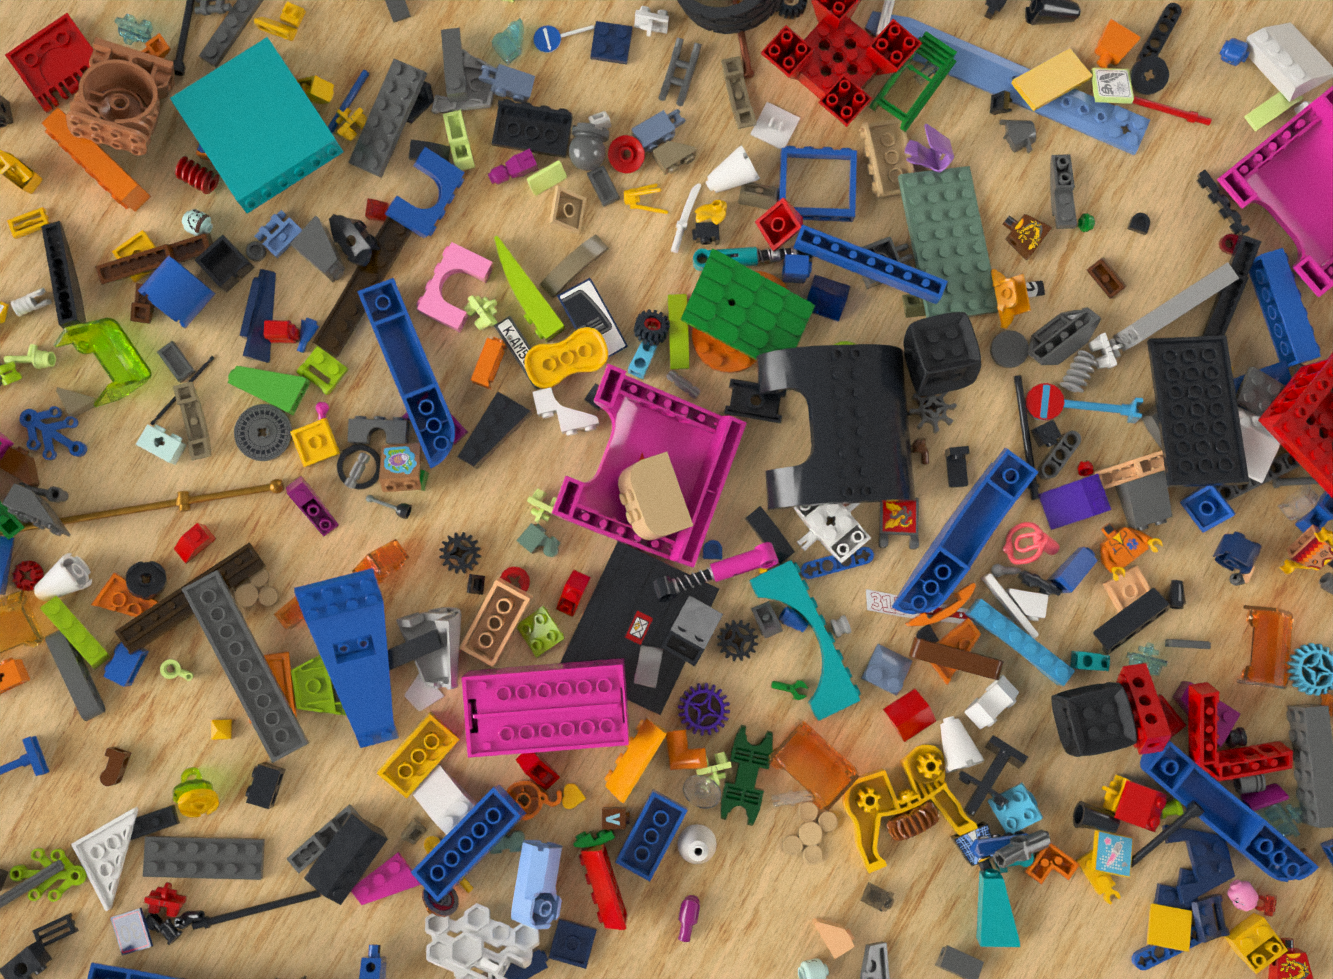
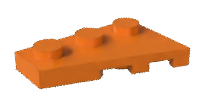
M113 573L91 605L137 617L158 603V601L154 598L146 601L133 596L127 589L126 579L118 573Z
M967 618L937 643L970 651L981 633L974 623ZM930 663L945 684L948 685L956 669Z

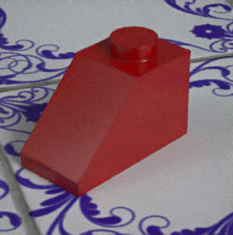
M196 523L181 536L174 550L187 564L214 542L216 537L205 524Z
M537 752L522 753L515 759L524 773L546 791L560 778L558 773Z

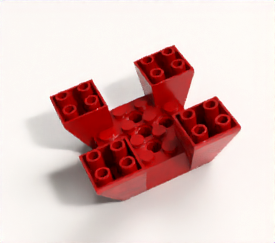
M811 0L818 25L803 40L785 25L761 51V55L788 78L798 80L820 99L818 103L848 127L872 100V97L863 91L875 76L897 72L922 45V42L894 19L875 39L851 20L861 0ZM848 71L854 72L855 75L849 74ZM821 73H827L829 76H823Z

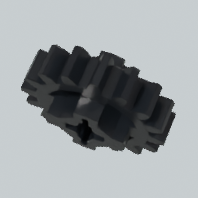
M455 532L454 538L448 535L449 541H442L445 547L439 548V551L443 552V555L439 556V558L445 559L442 565H449L448 571H452L455 568L456 574H459L460 570L466 574L467 568L473 571L472 565H479L476 559L482 557L477 553V551L482 550L481 547H476L478 540L472 541V535L466 538L465 532H462L461 536ZM462 540L467 541L472 547H465ZM454 543L453 549L448 552L450 546ZM459 548L463 551H468L462 554V558L453 555L459 552ZM470 555H473V556H472V559L470 560V562L467 563L468 557H469ZM450 559H456L459 566L454 565Z
M732 620V625L725 623V630L719 629L722 635H717V638L721 639L717 646H722L720 653L726 652L725 658H729L731 655L732 661H735L737 657H739L740 661H743V656L750 658V651L756 652L753 646H758V643L754 642L758 635H753L756 629H749V622L743 625V620H740L738 624H736L735 620ZM738 627L745 629L749 635L741 634ZM731 629L732 635L729 639H725L727 632ZM736 634L739 638L743 639L740 642L739 648L736 643L732 642ZM750 642L748 649L744 651L745 643ZM726 646L734 647L736 654L730 652Z

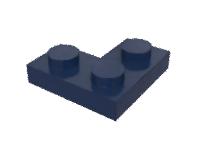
M1180 868L1177 886L1196 883L1193 870ZM1157 883L1154 903L1192 911L1191 902L1198 900V897L1188 903L1180 904L1176 887Z

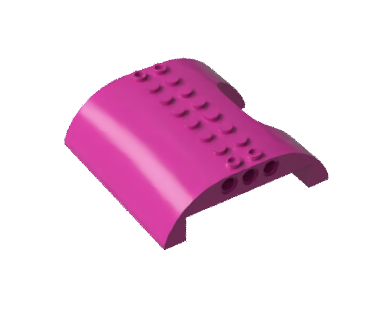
M1332 86L1217 179L1241 209L1249 203L1261 205L1291 237L1298 251L1297 260L1292 268L1317 297L1323 295L1333 286Z
M607 364L594 398V403L609 414L612 422L611 435L599 468L594 477L588 482H582L565 476L551 513L593 532L694 568L747 423L735 417L721 416L631 378L625 375V370ZM642 452L645 459L664 452L668 453L693 523L692 527L655 540H645L635 533L631 523L627 520L625 505L620 501L618 480L624 469L639 461Z

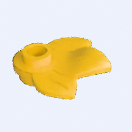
M714 200L711 204L698 207L694 211L697 214L696 222L700 223L711 218L712 222L718 225L726 217L727 203L723 200Z

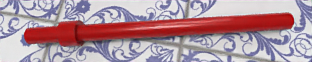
M1134 96L1132 102L1136 105L1184 118L1190 123L1197 122L1209 126L1212 118L1198 115V112L1192 110L1189 112L1137 96Z

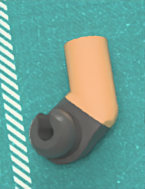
M1253 566L1249 574H1231L1230 583L1235 586L1247 584L1256 567Z

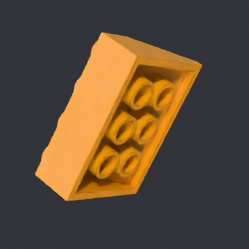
M646 718L645 721L640 720L635 728L638 731L635 737L630 736L629 745H625L628 747L624 754L620 752L614 762L617 764L614 771L610 769L604 778L607 781L605 787L622 803L626 801L667 735L665 728L649 718Z

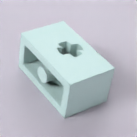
M147 424L136 445L176 465L187 446L181 442L183 438L173 433L171 436L166 434V429L157 424L154 427Z

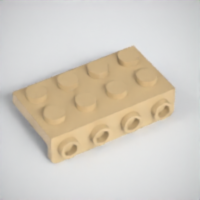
M898 118L871 124L863 122L862 127L859 129L860 138L865 143L863 147L865 158L868 157L869 161L867 165L869 176L872 175L873 179L871 183L873 194L876 193L877 199L901 195L898 176L900 174L915 173L913 164L906 160L911 155L905 153L908 140L906 132L900 129L902 121Z

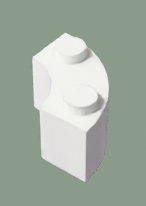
M1004 675L999 677V680H995L985 689L987 692L980 699L976 698L964 712L980 730L985 726H992L997 721L996 717L1006 707L1010 708L1017 701L1015 698L1019 691Z

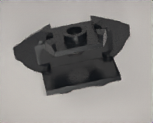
M336 214L329 218L334 243H338L341 246L342 251L348 256L347 260L355 265L366 266L370 262L372 250L379 251L380 247L377 245V239L366 230L365 223L359 219H351ZM351 235L356 239L354 246L348 240V237Z

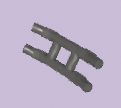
M677 37L658 98L661 101H665L671 84L681 87L676 104L683 106L702 44L694 43L689 62L683 61L679 57L684 39ZM676 67L687 69L684 79L673 76Z

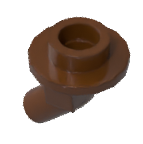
M924 437L922 439L917 438L911 445L913 448L911 452L921 453V464H929V451L926 447V439Z

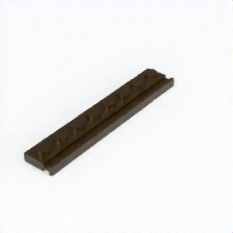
M387 216L375 236L380 250H372L370 262L366 266L358 265L313 341L315 345L337 357L340 355L365 312L357 291L383 282L411 235V230Z
M249 542L114 632L128 650V653L133 655L194 614L182 588L219 570L227 587L231 590L266 567V565Z

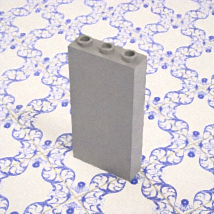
M1228 262L1115 334L1113 337L1116 344L1122 343L1123 347L1120 349L1123 352L1228 286L1239 277Z

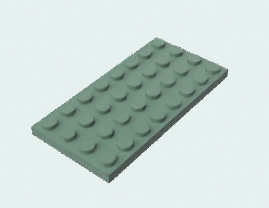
M970 166L948 168L940 173L932 170L900 174L898 181L916 269L948 281L943 295L937 304L923 299L926 318L952 312H965L968 317L997 313L998 304L991 276V265Z

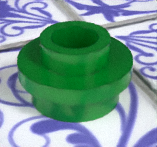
M1088 213L1082 214L1078 219L1080 230L1088 232L1094 228V217Z

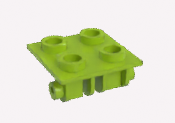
M544 606L522 620L517 626L518 631L536 658L565 638L564 634L557 627V623L555 624L554 619L547 612L548 609H545Z

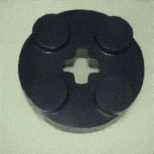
M1157 56L1140 58L1130 70L1131 85L1134 90L1145 95L1162 90L1169 80V70L1165 61ZM1149 70H1152L1154 78H1150L1147 81L1146 76H1144L1145 72H1149Z
M154 561L137 562L128 569L126 574L128 591L133 596L146 601L161 594L167 584L164 568ZM142 577H151L149 583H142Z

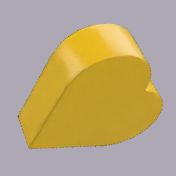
M568 783L564 787L565 796L562 799V805L566 809H573L586 799L576 784Z

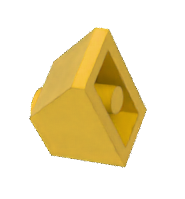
M316 75L296 79L312 103L325 104L330 103L332 100L334 84Z

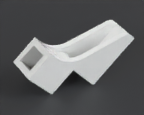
M552 388L533 392L538 416L550 418L554 416V413H557L562 434L572 436L578 434L577 431L585 429V432L596 430V426H600L595 415L560 405L554 398Z

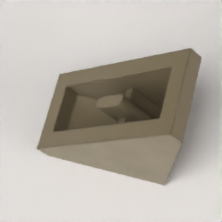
M59 387L56 389L67 413L75 417L101 403V400Z

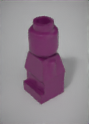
M528 149L511 157L505 163L506 166L499 165L492 168L488 176L492 184L496 183L499 185L508 181L510 176L511 178L524 177L526 174L538 171L539 169L531 150Z

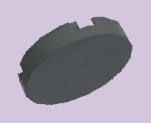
M1004 331L993 339L990 346L991 357L999 366L1009 369L1015 368L1026 360L1029 345L1025 337L1017 331Z

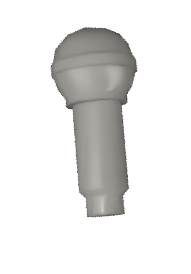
M995 564L991 568V573L995 577L1021 572L1020 568L1004 567L1000 564Z

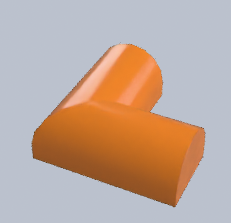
M686 729L667 731L666 739L670 770L707 768L705 748L688 749Z
M1051 843L1049 847L1036 853L1033 863L1024 872L1042 885L1052 869L1067 880H1070L1080 864Z

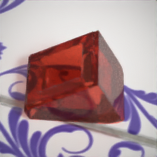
M368 198L365 217L368 220L384 222L387 218L385 212L389 207V203Z

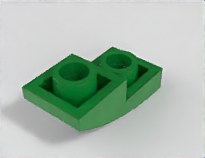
M603 829L596 833L597 837L594 838L591 831L588 833L583 831L575 836L576 840H574L573 845L580 848L600 845L614 839L615 833L612 829L608 831Z

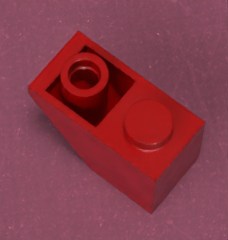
M573 569L564 586L556 610L574 617L591 577Z

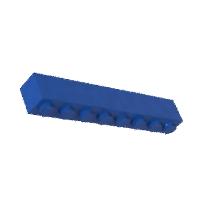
M803 224L793 248L934 304L940 301L948 282Z

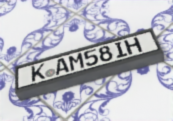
M508 316L494 325V327L528 377L524 360L526 353L531 347L511 316ZM531 382V384L533 385V387L535 388V390H536L537 388H539V387L535 386V385Z

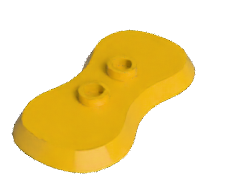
M590 327L580 328L559 343L538 344L532 347L525 356V369L529 379L535 386L539 388H552L573 373L593 372L603 367L608 359V348L605 339L598 330Z

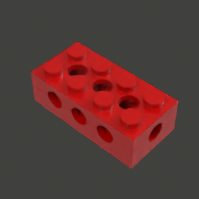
M1147 664L1123 666L1120 674H1118L1116 683L1123 686L1131 706L1137 732V743L1133 746L1137 748L1139 755L1162 752L1171 737V732Z

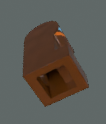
M114 746L106 749L104 756L109 757L105 770L100 775V782L104 786H112L121 782L132 752Z

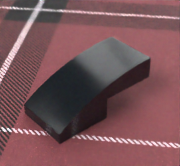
M411 139L410 160L416 161L421 151L426 147L449 162V146Z

